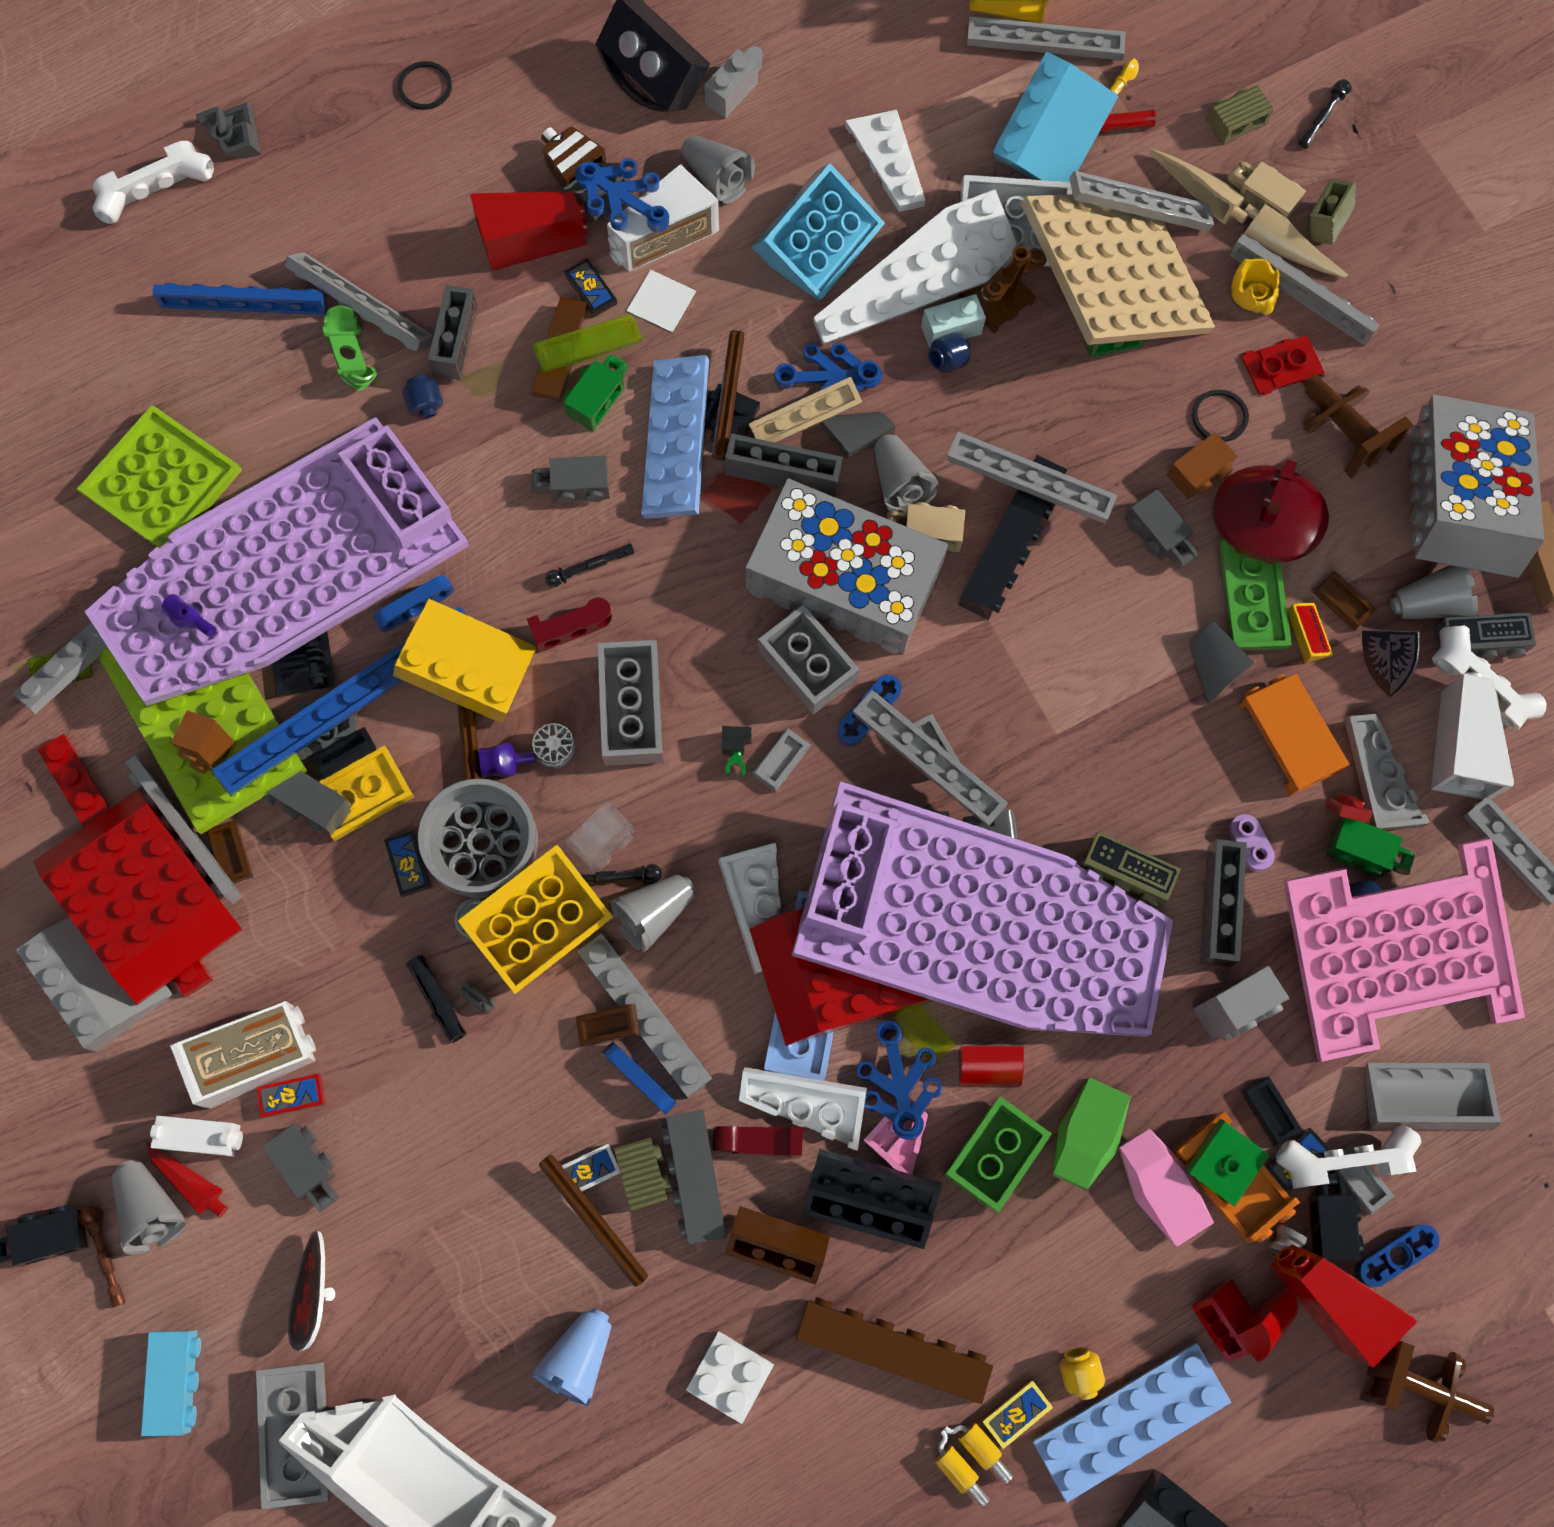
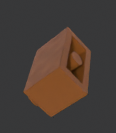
M1214 432L1175 461L1167 476L1189 500L1195 494L1201 496L1207 492L1213 485L1211 482L1219 478L1222 480L1227 477L1234 469L1232 464L1236 460L1237 455Z
M187 710L170 743L179 751V757L190 762V768L206 774L207 770L212 771V769L226 760L234 741L214 719Z

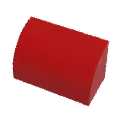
M961 1046L958 1049L959 1087H1021L1024 1074V1046Z
M1231 1279L1208 1292L1191 1306L1228 1363L1250 1354L1236 1336L1254 1314Z
M1287 1288L1263 1301L1236 1336L1257 1362L1264 1360L1297 1317L1298 1304L1292 1290Z

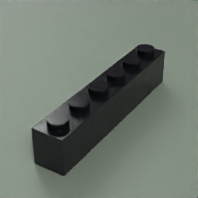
M1036 455L1033 461L1063 474H1066L1068 470L1039 455ZM1018 489L964 589L958 604L959 606L987 620L990 619L993 611L996 613L1000 612L1006 600L1002 594L1006 588L1012 589L1019 575L1015 573L1018 564L1021 566L1025 565L1031 553L1027 549L1031 541L1037 542L1043 530V527L1039 525L1043 518L1049 519L1056 504Z

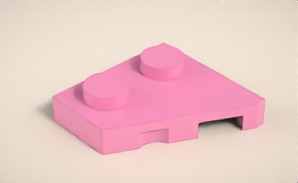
M909 1097V1099H910V1104H911V1107H912V1105L914 1104V1101ZM896 1103L893 1107L899 1110L898 1104ZM925 1111L922 1114V1118L924 1121L923 1131L925 1129L928 1118V1114ZM884 1116L863 1141L893 1169L913 1174L923 1131L913 1140L901 1139L894 1132L892 1121ZM906 1120L903 1128L906 1130L911 1129L914 1126V1121Z

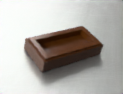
M1335 571L1313 591L1353 631H1356L1377 610Z
M236 820L220 824L206 831L213 857L233 884L254 877Z
M628 1004L576 1016L580 1047H588L640 1035L636 1004Z

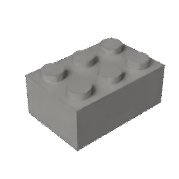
M804 605L758 639V652L812 715L858 680L860 669Z
M1267 966L1193 1008V1011L1212 1041L1220 1037L1226 1041L1257 1026V1022L1259 1023L1282 1011L1281 1003L1290 998L1271 968Z

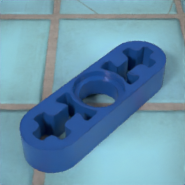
M447 576L435 577L383 607L373 618L382 632L393 630L419 615L423 611L428 599L439 603L453 593L454 587Z
M893 675L880 677L840 722L837 731L838 739L842 744L855 746L871 731L868 726L864 727V723L860 721L861 724L856 729L857 736H845V727L851 729L857 721V718L853 717V710L871 690L880 696L883 691L882 685L887 687L891 684L894 686V694L889 692L883 699L891 706L898 700L902 689L898 678Z
M613 1041L602 1051V1054L665 1115L677 1104Z
M1414 1225L1357 1263L1355 1274L1358 1281L1368 1287L1384 1285L1436 1251L1440 1243L1438 1232L1429 1225ZM1418 1232L1428 1235L1429 1238L1425 1240L1427 1246L1416 1245L1411 1248L1407 1244L1414 1243L1420 1239ZM1395 1246L1400 1247L1405 1253V1260L1400 1265L1394 1264L1390 1259V1251ZM1384 1263L1387 1267L1375 1272L1377 1279L1367 1278L1366 1276L1369 1272L1367 1265L1376 1267Z

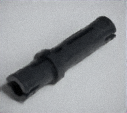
M419 955L408 961L406 966L433 1012L431 1014L433 1020L438 1021L449 1044L465 1037L467 1032L454 1012L456 1008L453 1003H449L425 957Z

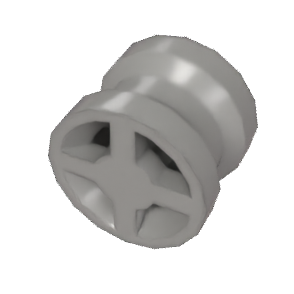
M1278 1225L1276 1228L1277 1236L1274 1241H1270L1268 1249L1278 1254L1282 1249L1289 1247L1291 1244L1300 1248L1304 1247L1308 1239L1291 1228Z

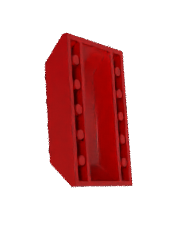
M139 790L33 861L44 884L111 976L137 1005L243 930L222 901L212 891L208 882L195 868L193 862L178 845L175 838L164 826Z
M804 908L781 914L749 929L785 1046L934 1002V1000L792 956Z

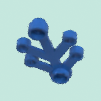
M623 159L620 165L600 167L594 162H584L577 167L575 172L576 180L582 188L587 189V208L590 215L600 216L604 213V200L599 197V187L608 194L611 209L610 223L614 230L621 231L627 227V215L622 211L621 202L647 217V226L650 230L663 232L669 227V213L664 207H652L631 194L641 191L656 192L660 187V178L656 173H646L643 179L613 183L608 178L620 176L633 178L636 175L637 164L633 159ZM625 167H631V168H633V169H631V170H626V169H624V168H625ZM648 181H654L655 183H654V184H649V183H647V182H648ZM592 205H599L600 207L593 208ZM616 219H622L623 221H622V222H616L615 220H616Z
M838 342L831 347V358L836 362L844 361L852 368L851 370H842L825 356L816 344L810 343L804 347L803 358L809 363L815 362L824 369L823 371H796L794 366L790 364H781L776 368L774 378L776 385L783 389H789L796 383L826 382L818 390L820 391L851 377L859 393L863 388L876 387L882 380V370L873 361L861 362L848 351L845 344ZM842 350L844 353L837 355L834 351ZM814 351L816 355L810 356L807 352ZM868 373L871 374L873 377L866 378L863 375ZM786 376L789 377L790 380L783 381L781 380V378Z
M885 1020L878 1025L876 1035L880 1043L886 1046L892 1079L877 1071L869 1061L859 1063L856 1072L862 1081H871L896 1097L899 1110L882 1101L880 1095L875 1091L866 1092L865 1108L871 1112L877 1111L891 1120L893 1130L898 1137L904 1140H913L923 1131L924 1121L922 1114L931 1100L941 1095L943 1088L937 1078H927L923 1083L922 1093L912 1107L909 1094L926 1068L934 1066L936 1056L930 1048L920 1049L917 1052L915 1063L905 1076L898 1045L902 1039V1031L895 1021ZM889 1031L896 1033L892 1040L885 1039V1035ZM923 1054H931L932 1058L929 1062L924 1063L921 1061ZM870 1067L872 1071L870 1075L863 1076L861 1075L862 1069ZM936 1083L938 1089L933 1093L928 1092V1085ZM870 1097H877V1103L874 1106L867 1105V1100ZM906 1120L914 1121V1126L909 1130L903 1128Z

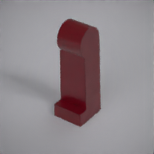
M596 597L589 600L584 607L540 622L538 615L527 618V622L539 653L608 626L612 620V613L608 601L604 598Z
M714 1127L713 1151L732 1152V1154L802 1157L803 1127Z

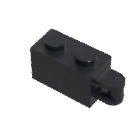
M1328 1174L1329 1184L1317 1185L1318 1196H1308L1312 1251L1328 1261H1361V1254L1364 1252V1242L1362 1236L1359 1235L1358 1222L1361 1220L1360 1205L1356 1203V1196H1346L1343 1174ZM1328 1186H1334L1335 1196H1329Z
M69 1205L50 1209L49 1215L38 1218L37 1214L18 1218L17 1225L6 1227L7 1237L0 1238V1264L12 1261V1266H26L88 1248L86 1232L83 1230L84 1226L78 1222V1215L81 1210L69 1209ZM9 1243L10 1254L7 1255L5 1244Z

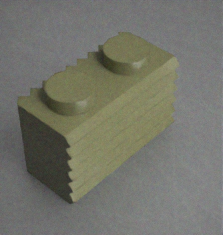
M1259 86L1250 89L1244 87L1237 91L1233 97L1227 100L1221 98L1214 102L1207 121L1222 143L1226 144L1244 134L1252 132L1254 129L1256 130L1258 127L1261 128L1263 125H1266L1274 108L1268 102V98H1265V94H1262Z
M1335 178L1329 179L1323 194L1320 195L1314 209L1309 214L1310 240L1330 245L1335 243L1356 206V184L1354 182Z
M651 1137L614 1148L631 1211L668 1200L667 1193L672 1192L668 1174L661 1175L658 1162L664 1161L659 1142L653 1144Z

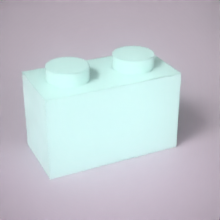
M975 294L924 309L921 328L930 348L931 343L935 339L953 332L962 335L965 339L982 334L986 317Z

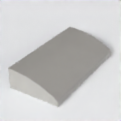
M1489 1063L1366 1064V1100L1370 1130H1393L1396 1126H1407L1413 1130H1493L1501 1123Z

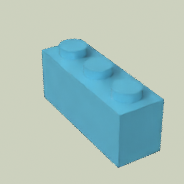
M198 1330L149 1332L141 1436H181L190 1433L191 1427H194L197 1409L196 1406H193V1393L197 1391L199 1385V1374L195 1372V1362L201 1352V1339L197 1337Z

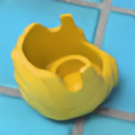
M1244 259L1232 279L1231 294L1233 300L1241 308L1248 311L1262 313L1266 316L1271 314L1274 310L1276 299L1279 296V270L1276 269L1274 272L1266 259Z

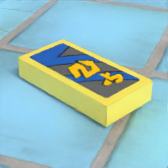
M1030 1380L986 1416L982 1422L1000 1447L1004 1449L1053 1407L1034 1381Z

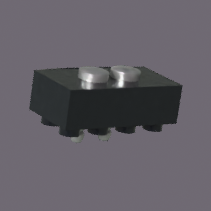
M616 0L595 43L607 71L619 88L636 103L654 111L686 110L710 66V63L643 0ZM625 72L655 100L649 98L640 90H638L636 86L627 77Z

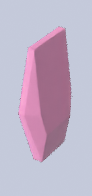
M1150 1129L1145 1130L1118 1148L1134 1200L1175 1247H1178L1214 1223L1192 1176L1185 1171L1187 1166Z

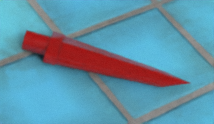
M147 1142L151 1162L194 1208L195 1212L202 1215L209 1209L218 1218L226 1213L228 1207L218 1200L219 1196L223 1193L219 1186L212 1184L160 1149L151 1148V1143Z

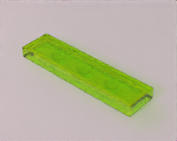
M630 314L536 342L532 348L543 372L638 344L643 340V337L633 315Z

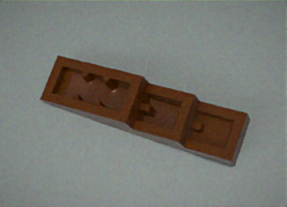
M560 297L538 364L532 396L554 401L560 400L573 366V355L580 340V329L587 313V302Z

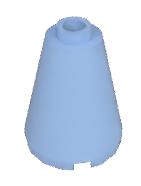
M592 1308L591 1312L584 1310L534 1367L531 1374L533 1378L557 1394L560 1392L568 1396V1400L587 1407L593 1395L612 1325L607 1322L609 1316L596 1308Z

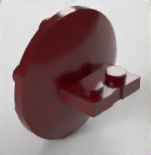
M1286 459L1283 468L1270 465L1243 468L1227 477L1219 487L1213 503L1214 522L1219 533L1237 553L1268 564L1283 563L1305 557L1321 543L1329 524L1327 504L1322 494L1309 480L1294 472L1297 462Z

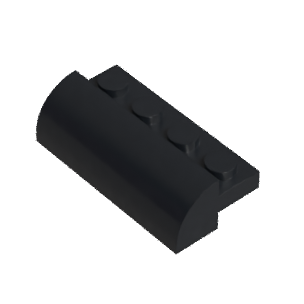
M819 1149L802 1215L925 1249L942 1183Z

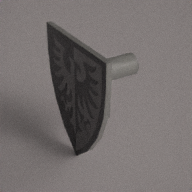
M1362 630L1363 654L1369 673L1377 685L1390 698L1405 686L1414 672L1419 655V632Z

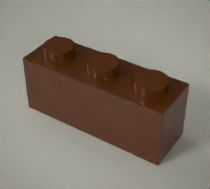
M740 1206L724 1255L816 1285L824 1263L830 1236Z

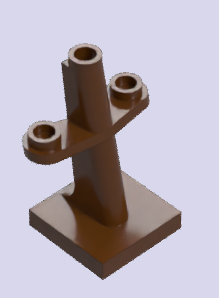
M1016 246L1001 268L985 284L958 294V297L961 299L976 294L986 317L984 324L993 333H996L999 326L1007 320L1011 321L1018 316L1019 311L1029 304L1031 306L1035 302V295L1020 280L1023 275L1041 269L1046 264L1047 258L1043 250L1039 248L1028 250L1025 246Z
M1317 374L1310 377L1304 383L1307 389L1305 393L1324 411L1320 415L1315 412L1307 417L1303 422L1304 430L1308 434L1312 433L1331 419L1358 448L1344 470L1351 479L1356 476L1364 463L1369 468L1378 462L1385 450L1390 454L1394 452L1413 425L1405 416L1379 432L1352 407L1369 394L1370 391L1366 387L1362 388L1360 385L1354 387L1343 399Z
M1399 1341L1374 1368L1368 1367L1367 1375L1375 1378L1371 1396L1361 1393L1359 1400L1397 1411L1402 1392L1404 1391L1436 1404L1427 1426V1438L1434 1443L1444 1442L1449 1434V1424L1447 1421L1451 1411L1485 1424H1489L1493 1419L1494 1407L1492 1405L1456 1391L1458 1380L1463 1376L1466 1369V1361L1456 1352H1450L1445 1359L1442 1384L1408 1371L1415 1346L1403 1341Z

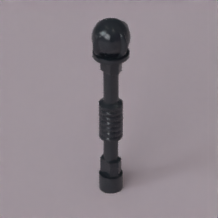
M1342 79L1334 84L1331 90V100L1325 108L1321 109L1313 121L1311 129L1299 141L1300 147L1307 149L1310 146L1315 133L1319 128L1323 127L1331 115V110L1335 104L1344 100L1346 95L1352 91V86L1348 80Z
M629 543L607 555L601 554L585 560V563L573 568L562 569L559 567L558 570H550L545 576L546 583L550 587H559L562 583H567L566 579L571 578L572 575L607 565L608 561L616 558L620 559L633 555V547Z
M649 864L646 867L642 865L641 869L630 872H616L614 870L580 875L586 882H596L597 884L613 883L623 879L642 880L643 883L653 884L661 879L662 870L656 864Z

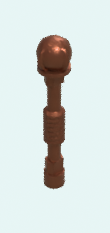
M86 1206L79 1213L78 1222L84 1226L83 1230H88L89 1235L93 1238L97 1250L96 1258L102 1276L106 1277L109 1287L107 1291L114 1308L126 1302L120 1285L116 1283L113 1274L115 1269L109 1251L105 1249L100 1234L102 1232L100 1225L103 1223L101 1220L103 1213L98 1207Z

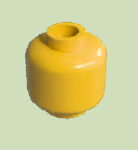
M1087 1347L1072 1348L1064 1353V1358L1059 1363V1369L1066 1392L1079 1396L1081 1400L1096 1397L1098 1395L1097 1391L1105 1384V1376L1098 1354L1089 1351Z

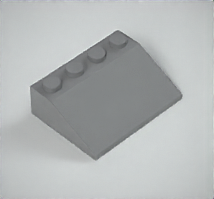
M70 918L43 930L16 950L82 1047L94 1052H98L174 996V993L166 984L137 1005L111 976Z

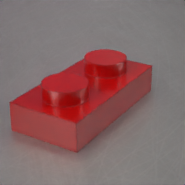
M1340 793L1338 798L1328 796L1325 806L1338 816L1369 823L1372 811L1363 807L1364 802L1357 800L1355 797Z

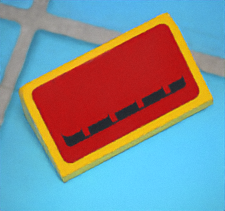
M1297 603L1291 605L1287 609V614L1304 662L1308 663L1332 657L1333 653L1315 604Z

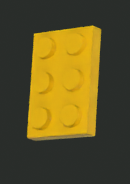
M385 745L326 779L318 781L345 797L352 804L350 808L352 811L343 824L332 835L330 834L334 841L414 798L413 793Z

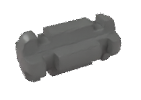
M467 981L459 992L461 996H467L466 999L477 1008H483L485 1014L490 1013L497 1003L494 998L490 999V996L478 986H473L471 981Z

